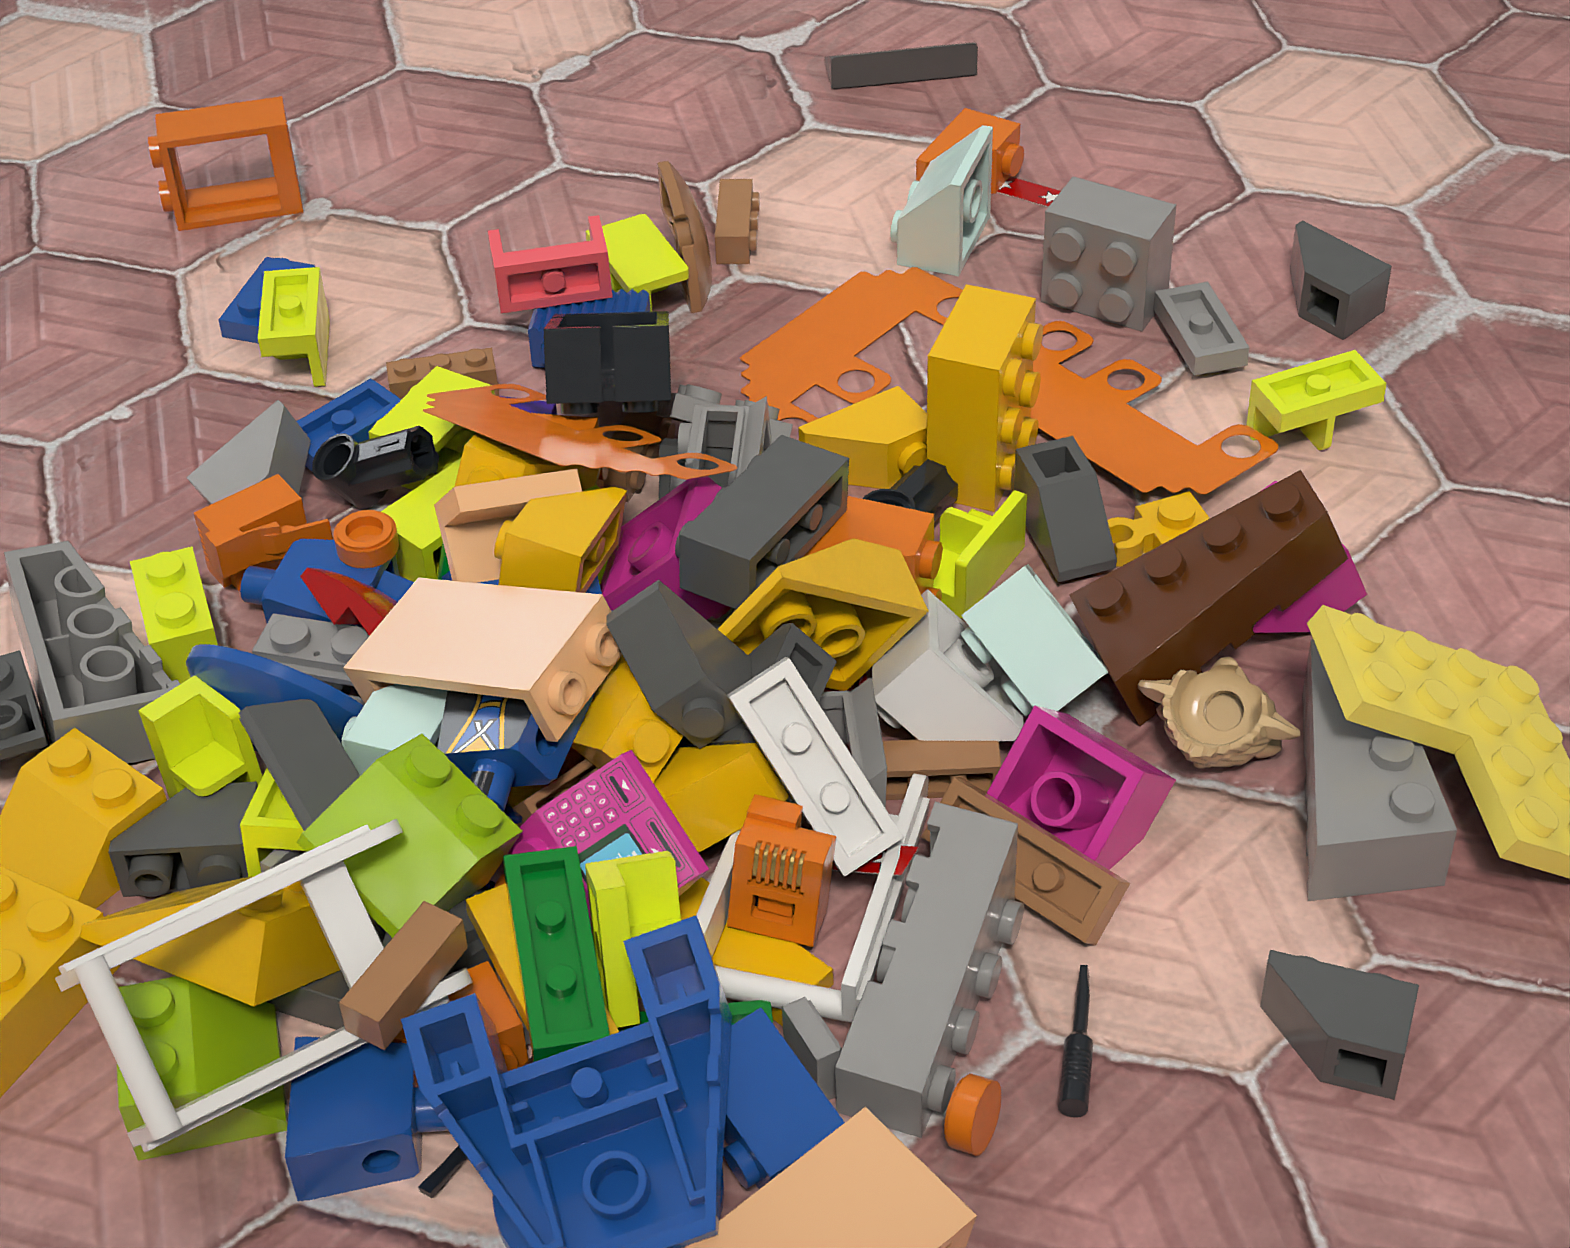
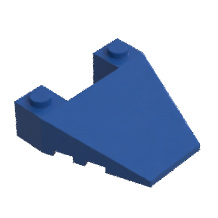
M697 915L623 941L649 1022L510 1071L507 1070L495 1025L475 993L401 1019L420 1091L531 1248H682L718 1235L732 1015Z

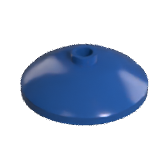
M200 644L192 647L186 660L190 677L196 675L240 710H243L246 706L299 699H309L316 702L340 743L347 722L353 716L357 717L364 705L342 691L308 674L245 651L218 645ZM252 742L254 751L258 752L255 745Z

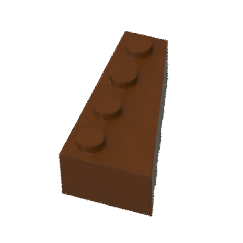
M1299 470L1069 594L1116 687L1137 723L1141 726L1157 713L1154 705L1157 702L1151 700L1139 690L1138 683L1140 680H1172L1173 675L1180 670H1193L1197 674L1203 673L1200 667L1226 646L1230 645L1236 650L1255 635L1253 628L1256 622L1272 609L1280 611L1287 609L1348 560V557L1326 508L1302 471Z

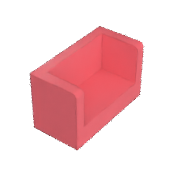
M599 215L588 217L590 241L503 253L499 229L488 230L493 272L501 313L613 298L608 250Z

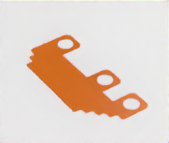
M911 267L901 274L892 270H885L878 276H874L866 271H860L740 357L742 362L749 365L746 370L741 372V376L750 380L741 389V393L748 396L749 401L757 402L767 396L768 406L780 409L777 418L779 421L786 418H799L807 423L819 418L793 405L791 402L814 385L853 404L872 397L891 383V377L888 373L855 357V355L915 311L944 325L948 318L942 316L937 311L938 304L948 298H959L963 290L917 267ZM861 370L871 374L874 377L875 383L867 391L853 393L843 390L838 384V379L848 371Z
M1054 321L1043 326V335L1052 331H1067L1076 336L1077 342L1073 347L1066 350H1050L1041 344L1039 354L1036 360L1033 361V371L1039 372L1041 375L1040 389L1036 403L1031 408L1030 418L1038 419V428L1055 439L1073 436L1087 459L1142 493H1148L1157 487H1163L1171 493L1179 492L1184 488H1191L1199 494H1208L1278 451V444L1274 440L1247 425L1241 424L1232 425L1197 446L1127 404L1160 385L1162 378L1159 374L1134 360L1121 359L1084 379L1059 363L1093 344V337L1065 321ZM1131 369L1140 372L1144 376L1145 381L1138 388L1120 390L1110 386L1107 378L1117 370ZM1244 435L1256 439L1260 443L1261 448L1253 456L1237 458L1226 454L1222 450L1221 445L1229 437Z
M498 384L427 394V397L436 401L426 403L434 408L423 409V412L560 466L577 464L590 469L606 467L625 473L640 471L651 476L667 474L684 480L737 470V466L702 453H683L651 459L624 449L658 443L662 440L656 435L631 426L612 425L577 431L511 406V404L546 399L545 394L516 384ZM495 389H515L527 392L530 396L526 398H505L496 396L491 391ZM607 431H629L641 435L643 439L638 441H619L607 438L603 433ZM687 458L704 459L718 464V467L710 470L691 469L679 465L677 461Z

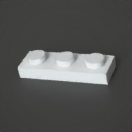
M784 657L726 695L794 802L798 805H803L802 814L812 830L836 836L833 863L844 877L904 838L790 658Z

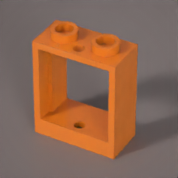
M282 96L155 114L157 135L148 137L149 151L153 168H164L166 180L158 181L160 198L164 212L174 211L178 231L303 213L300 186ZM267 135L275 177L186 190L177 147Z

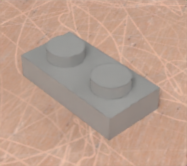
M1208 281L1155 291L1154 310L1193 375L1216 373L1221 370L1247 366L1250 347Z

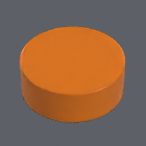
M362 510L351 513L338 522L333 532L339 559L346 565L354 568L380 566L391 560L399 549L395 521L392 517L380 511Z
M968 1074L958 1082L951 1095L944 1124V1135L950 1148L976 1156L985 1151L994 1134L1000 1113L1001 1087L998 1081L975 1074Z

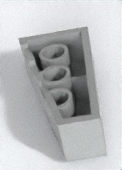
M69 541L4 552L12 611L50 744H53L73 728H76L127 764L155 758L138 710L180 685L179 681H171L163 671L161 658L150 645L144 646L132 630V621L121 607L115 609L105 596V587Z
M1312 639L1310 641L1302 693L1304 757L1306 758L1304 788L1305 803L1307 804L1306 856H1308L1309 864L1307 880L1308 901L1445 886L1457 828L1422 744L1347 721L1315 642Z

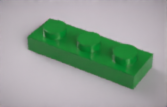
M577 846L504 855V874L533 1062L607 1037L610 1033Z

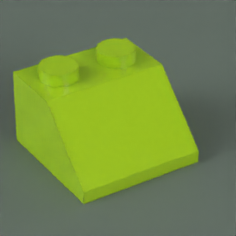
M421 733L378 758L301 834L297 843L308 852L368 824L370 830H373L397 819L403 833L343 860L367 913L393 938L423 901L448 911L487 885L504 860L503 856L508 854L522 833V830L494 801L488 798L458 769L441 750Z
M178 976L118 987L174 1109L281 1057L277 1013L275 1006L271 1003L264 1002L257 1006H251ZM117 1064L119 1110L127 1132H130L145 1123ZM284 1084L149 1151L144 1152L141 1145L133 1147L137 1160L140 1161L287 1131L288 1117Z

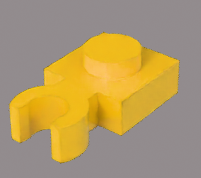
M1189 491L1135 506L1134 520L1125 517L1108 519L1112 541L1115 543L1116 566L1121 567L1144 553L1210 519Z

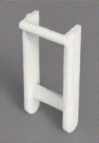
M914 773L899 816L889 814L904 838L887 848L841 983V990L715 966L726 998L740 1001L762 1000L771 1002V1007L782 1009V1006L806 997L808 1001L811 1000L821 1017L852 1023L867 981H873L882 949V941L890 920L894 918L912 863L911 860L902 876L894 875L901 846L917 847L929 811L930 799L927 798L928 776ZM741 829L729 836L696 914L711 956L714 954L728 919L735 842Z
M397 819L373 830H370L368 824L58 967L61 975L56 977L55 980L61 992L77 984L81 985L143 1118L144 1125L127 1133L133 1147L141 1145L144 1152L149 1151L367 1043V1041L345 1031L343 1026L174 1109L110 969L299 881L350 989L384 948L343 860L403 833ZM467 968L445 976L414 1014L450 1002L448 995L472 983L473 981Z

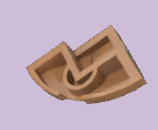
M669 161L658 162L661 209L674 236L675 251L689 269V278L678 282V285L690 312H701L708 300L712 283L711 256L704 223L695 199L680 173Z

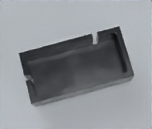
M669 311L554 314L544 327L546 403L560 404L561 414L597 413L599 402L603 401L622 402L623 412L659 411V401L671 400Z

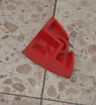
M307 567L300 576L333 624H361L369 636L398 603L393 598L365 583L333 571Z

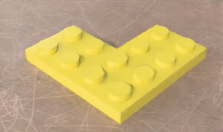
M1322 605L1308 621L1307 625L1345 719L1454 754L1499 857L1570 879V759L1561 743L1563 741L1562 733L1550 720L1538 695L1540 692L1539 686L1533 677L1517 666L1505 667L1479 658L1467 649L1459 648L1455 650L1428 641L1425 637L1414 631L1402 632L1378 624L1361 613L1349 614Z

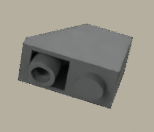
M1302 220L1295 225L1290 274L1298 316L1344 340L1385 311L1392 266Z
M1069 436L1017 448L1015 450L1014 490L1027 494L1026 527L1057 581L1061 582L1116 568L1117 558L1097 475L1075 438Z
M20 650L0 656V762L46 749L50 746L39 705Z
M257 781L228 783L208 796H197L185 787L111 840L108 852L123 897H154L248 877L240 823L258 787Z
M1270 950L1260 1007L1320 1082L1395 1100L1419 985L1393 979L1380 973H1367L1321 962L1308 956H1295Z

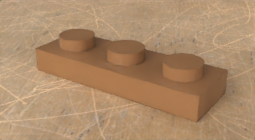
M954 777L940 803L1018 823L1015 898L1082 942L1097 945L1130 883L970 782ZM926 827L921 837L930 842V830Z

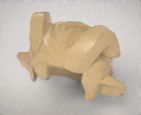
M1231 657L1220 658L1209 671L1200 674L1193 670H1180L1173 675L1172 680H1140L1138 683L1139 690L1145 696L1160 703L1156 711L1158 716L1164 721V728L1169 736V740L1181 750L1186 760L1194 762V767H1231L1233 765L1245 764L1254 756L1258 759L1272 757L1281 751V740H1292L1300 737V730L1277 713L1274 701L1258 686L1251 684L1244 671Z

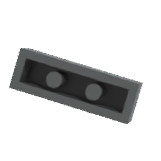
M780 435L761 455L754 456L747 469L728 487L720 489L713 502L693 521H688L680 530L675 545V554L679 558L680 588L737 609L778 566L802 558L847 511L849 458Z

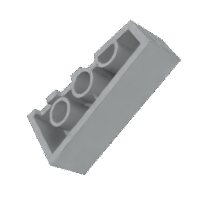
M939 802L934 803L927 822V828L930 830V857L927 858L915 854L906 878V885L909 888L904 901L901 922L891 919L882 941V949L877 967V981L879 983L867 981L835 1066L836 1111L838 1113L853 1117L866 1107L887 1128L922 1138L933 1110L943 1113L948 1106L956 1077V1070L951 1068L957 1052L967 1055L971 1050L979 1023V1011H976L975 1008L980 996L989 999L993 996L1002 967V956H999L998 953L1003 942L1011 945L1014 944L1024 913V903L1014 901L1018 823Z

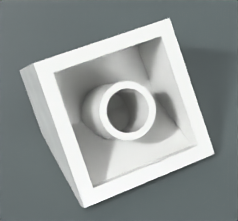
M927 589L921 596L929 612L872 666V683L878 714L894 728L903 726L918 740L1015 741L1024 725L1022 712L1016 707L1001 686L1010 677L995 658L984 664L976 656L960 634L969 626Z

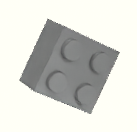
M1073 176L1045 211L1041 302L1143 332L1156 314L1154 310L1155 291L1169 289L1176 204Z

